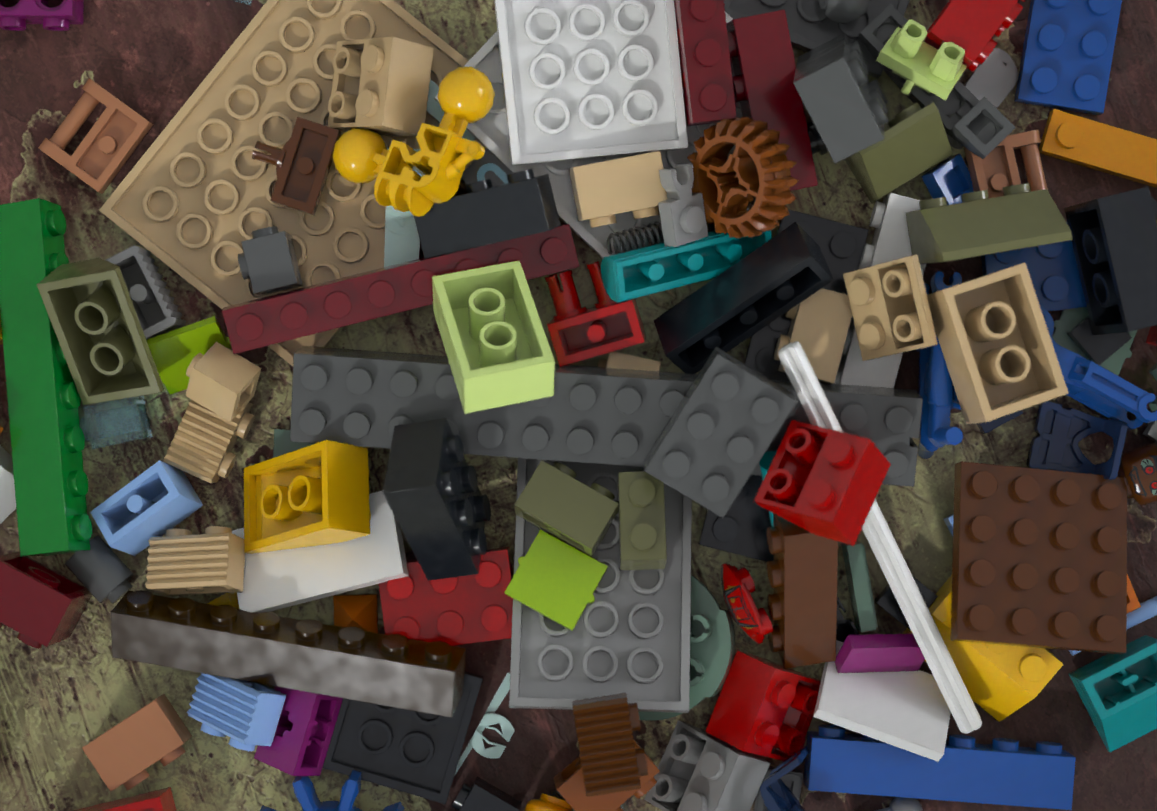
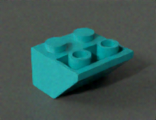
M1144 635L1126 644V653H1108L1069 673L1108 752H1112L1157 729V639Z

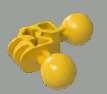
M473 67L456 68L444 77L439 86L437 97L444 111L439 127L425 123L421 124L416 136L420 151L416 152L406 143L392 140L387 150L385 142L378 133L366 128H352L342 134L335 143L332 158L336 169L343 178L353 183H369L376 179L374 195L379 205L385 207L392 205L395 210L401 212L410 211L414 216L418 217L426 215L434 203L441 204L454 197L458 191L460 179L466 165L473 159H481L485 154V148L480 143L462 137L468 123H475L484 118L492 108L495 93L491 81L485 73Z

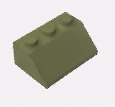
M1030 183L1003 187L1004 196L989 198L988 190L961 194L962 203L947 205L946 197L919 201L920 210L906 212L912 255L918 254L920 264L946 262L1073 239L1071 229L1048 190L1031 191Z
M101 258L62 264L37 284L83 405L161 393L164 390L119 266Z

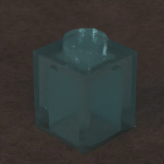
M144 396L83 406L85 416L80 418V427L84 433L85 441L91 442L92 449H103L153 438Z

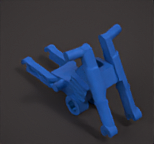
M938 271L932 276L930 282L932 293L961 284L962 277L960 273L955 272L950 276V284L947 286L943 283L944 274ZM924 283L926 294L928 295L930 287L928 284ZM1040 307L1069 392L1066 394L1067 396L1111 420L1126 422L1128 425L1127 430L1138 428L1143 422L1151 423L1157 420V410L1153 412L1147 410V404L1154 402L1155 394L1142 390L1093 361L1087 360L1085 357L1057 344L1052 337L1054 331L1053 318L1046 309ZM938 338V345L916 349L919 352L918 393L923 398L918 455L923 459L932 457L934 451L938 448H942L945 445H957L963 439V433L959 428L950 427L951 410L953 408L961 410ZM1127 412L1135 414L1136 418L1129 420Z

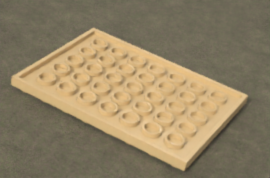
M267 0L99 211L222 310L227 306L384 268L386 207L379 205L375 199L374 185L376 179L369 183L350 182L340 175L334 161H332L315 216L270 201L277 181V166L252 159L253 150L271 155L257 150L255 145L257 141H260L261 143L282 149L291 138L297 117L328 126V103L332 91L333 59L336 53L337 41L393 36L433 47L430 79L438 86H440L441 81L448 73L458 67H463L468 60L394 0ZM426 111L425 124L439 127L440 123ZM340 130V131H341V135L344 134L345 132H347V131ZM380 135L387 148L390 147L392 140L406 143L412 149H420L416 136ZM473 159L466 165L465 170L475 161V159ZM277 226L278 232L285 231L292 237L303 286L259 296L254 294L251 280H244L238 262V254L244 253L241 242L253 239L251 232ZM342 327L269 345L268 347L293 366L294 353L302 346L327 347Z

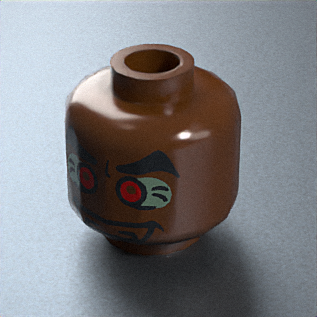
M1157 442L1125 452L1121 456V466H1119L1118 477H1124L1127 486V500L1134 498L1141 505L1157 501Z

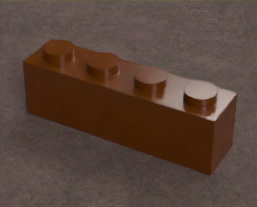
M773 513V526L767 527L769 550L771 554H774V560L767 562L769 582L771 587L774 588V593L767 595L771 620L774 621L773 632L768 634L772 653L779 652L784 669L836 661L838 541L814 535Z

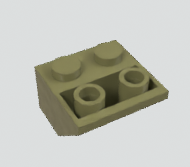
M917 102L901 111L894 119L888 122L890 129L885 131V139L845 159L871 204L953 154L939 110L934 102L923 109Z

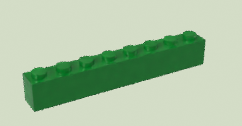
M40 198L0 205V313L20 556H48L90 550V538L92 536V523L87 515L86 504L89 483L84 472L82 457L85 437L80 428L78 410L81 398L37 287V284L58 266L69 263L64 245V234L67 225L61 205Z

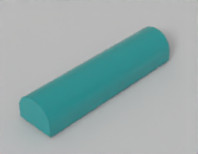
M713 230L708 232L707 237L678 247L665 246L664 243L607 256L601 262L603 285L609 297L618 303L712 279L772 239V233L769 230L763 232L760 236L751 238L749 236L730 238L728 232L726 234L716 233Z

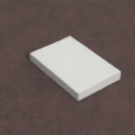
M837 640L836 656L843 645V642ZM831 661L825 662L813 717L939 762L945 751L951 711L932 674L921 670L838 673L835 662Z

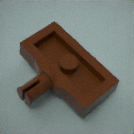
M297 117L291 138L282 149L257 141L255 148L271 155L253 150L252 159L277 166V181L270 201L315 216L333 161L334 146L341 136V131Z

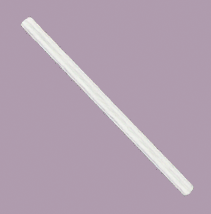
M796 341L778 350V357L811 425L843 432L801 343ZM875 499L862 530L960 732L968 734L978 730L982 726L981 717Z

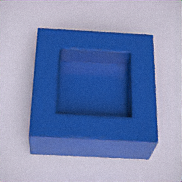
M961 154L948 157L921 176L932 198L946 197L947 205L962 203L961 194L974 192L970 171Z

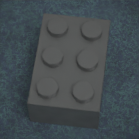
M846 33L799 56L793 82L834 163L885 139L884 124L889 122L886 115L888 113L886 106L888 103L887 97L877 79L872 82L869 81L866 75L869 73L866 66L869 64L866 55L857 40L850 43Z
M715 347L646 457L644 471L724 518L797 403L794 394L718 347Z

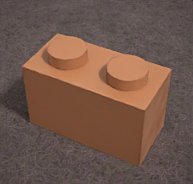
M162 694L82 747L110 792L122 784L128 791L150 776L146 768L158 760L165 767L183 755L186 751L182 745L193 736L166 695Z

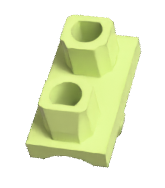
M912 19L908 20L902 28H896L880 51L876 61L890 68L893 73L906 80L901 89L903 94L909 96L914 87L917 86L929 94L933 93L946 101L967 68L966 65L962 64L965 50L952 42H943L939 50L924 42L928 34L926 28Z

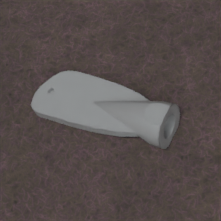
M994 48L982 65L979 64L964 86L979 101L985 96L997 108L1018 80L1016 65L1008 53L1002 49ZM947 134L951 147L956 149L963 147Z

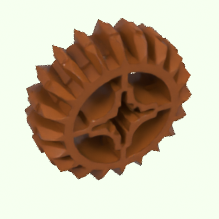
M745 116L735 119H723L716 123V125L705 129L704 137L694 141L697 152H693L687 157L693 164L694 181L692 192L702 193L706 223L710 225L715 224L716 233L726 234L728 232L730 238L760 236L763 232L773 230L776 226H779V220L784 219L785 216L790 214L786 205L791 204L792 201L797 199L790 191V187L799 182L790 173V169L797 162L788 160L786 157V153L791 145L785 143L778 144L780 131L768 130L767 122L754 121L753 118ZM736 144L734 153L729 154L732 147ZM754 197H756L754 205L747 211L748 203L752 202Z

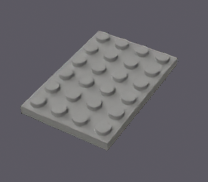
M518 458L516 501L541 460ZM543 460L550 465L554 463L553 460ZM557 461L572 469L577 474L575 479L590 487L592 483H596L611 491L615 495L613 501L617 503L618 473L644 471V467ZM664 483L667 550L665 569L620 570L619 514H617L592 557L607 565L608 569L593 594L595 601L592 604H587L573 631L513 599L510 708L573 710L572 704L575 700L626 693L628 704L637 703L639 712H689L692 499ZM517 515L514 574L519 567L518 558L521 556L525 557L540 530L537 526Z

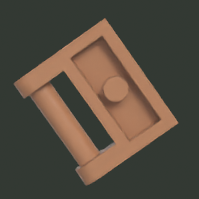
M89 78L82 87L85 92L53 136L50 139L45 138L38 148L94 190L103 194L153 124ZM101 102L106 106V109L74 153L70 155L65 151V148L97 104Z
M1039 130L1008 135L984 159L964 147L974 192L988 190L989 198L1004 196L1003 187L1021 184L1013 149L1021 150L1027 181L1030 183V190H1048L1038 144L1042 143Z

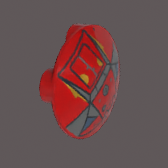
M722 564V591L730 615L745 634L757 644L763 643L765 635L773 632V626L766 611L762 607L757 609L750 594L756 591L751 575L745 567L737 569L730 564Z

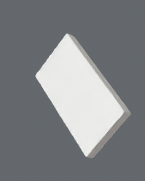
M383 490L369 494L371 513L370 535L342 543L253 554L245 553L243 592H237L239 609L250 613L271 612L409 576L401 528L383 495ZM244 528L233 530L232 534L244 539Z

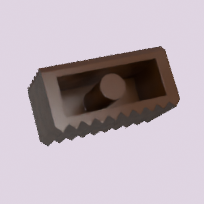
M626 693L573 701L572 706L586 797L641 789L639 776L648 775L644 748L635 749L632 731L641 730L637 703L628 704Z

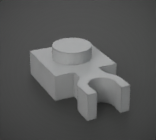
M692 164L675 165L676 169L659 170L661 185L667 192V200L658 202L665 246L678 247L708 236L702 193L692 192L694 181Z

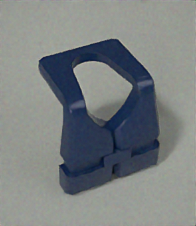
M1050 401L1039 404L1034 430L1038 435L1031 440L1026 463L1028 468L1104 475V479H1116L1128 429L1126 422L1094 417L1073 408L1064 409L1062 408L1063 405ZM1101 431L1113 438L1114 447L1112 455L1107 462L1095 465L1084 456L1078 443L1086 436Z
M804 746L774 767L769 777L763 781L760 786V794L768 811H805L781 777L802 763L810 751L807 746Z

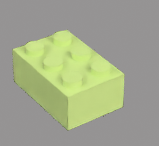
M520 260L432 277L434 315L465 414L554 396L555 360Z

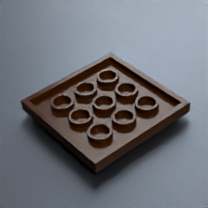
M963 461L956 463L954 475L951 640L1111 654L1126 653L1127 486L1124 477L1108 480L1104 479V475Z

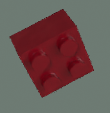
M18 551L1 555L0 628H2L3 624L19 632L17 638L20 641L39 649L43 645L49 647L69 638L92 594L83 585L28 556H20Z

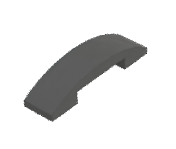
M890 4L858 36L876 60L896 28H902L908 20ZM877 62L901 90L906 80L893 73L890 68ZM960 81L956 83L946 101L933 93L929 94L917 86L907 96L914 104L918 102L922 109L934 102L939 110L946 133L982 159L1016 128L985 96L979 101Z

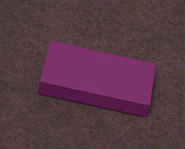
M913 633L848 635L834 662L838 673L918 671L925 658Z

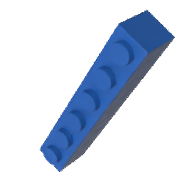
M819 725V732L807 731L806 746L810 751L805 757L803 782L810 791L1072 810L1076 757L1066 750H1062L1063 745L1056 742L1036 741L1035 748L1019 747V741L1014 739L993 738L992 745L977 744L975 743L976 738L972 736L949 735L944 755L937 762L865 735L845 734V728L840 726Z

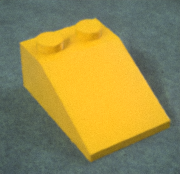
M324 440L245 467L244 553L253 554L342 543L370 535L371 513L369 503L370 472L368 467V448Z

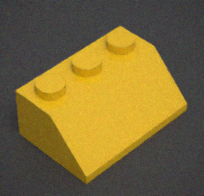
M952 575L936 593L938 597L928 608L971 699L999 722L1036 698L1064 665L1046 648L952 641ZM906 628L902 634H909L912 631Z

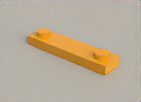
M1057 109L1050 111L1042 136V143L1039 146V153L1157 188V139Z

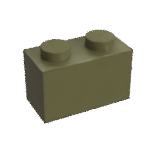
M541 460L514 505L515 514L575 549L593 557L618 514L619 503L613 501L615 495L599 484L592 483L589 487L576 480L577 474L560 462L554 461L550 465Z
M645 471L619 472L620 570L665 569L667 550L664 482Z

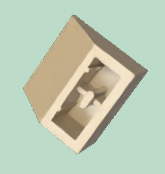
M393 36L337 41L336 53L333 59L332 91L328 103V127L343 131H349L352 128H366L379 135L417 136L421 124L425 123L434 48Z
M918 254L843 274L862 361L938 345Z

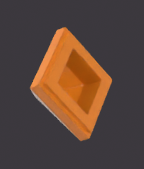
M377 594L333 596L334 626L344 628L358 627L367 632L378 633Z

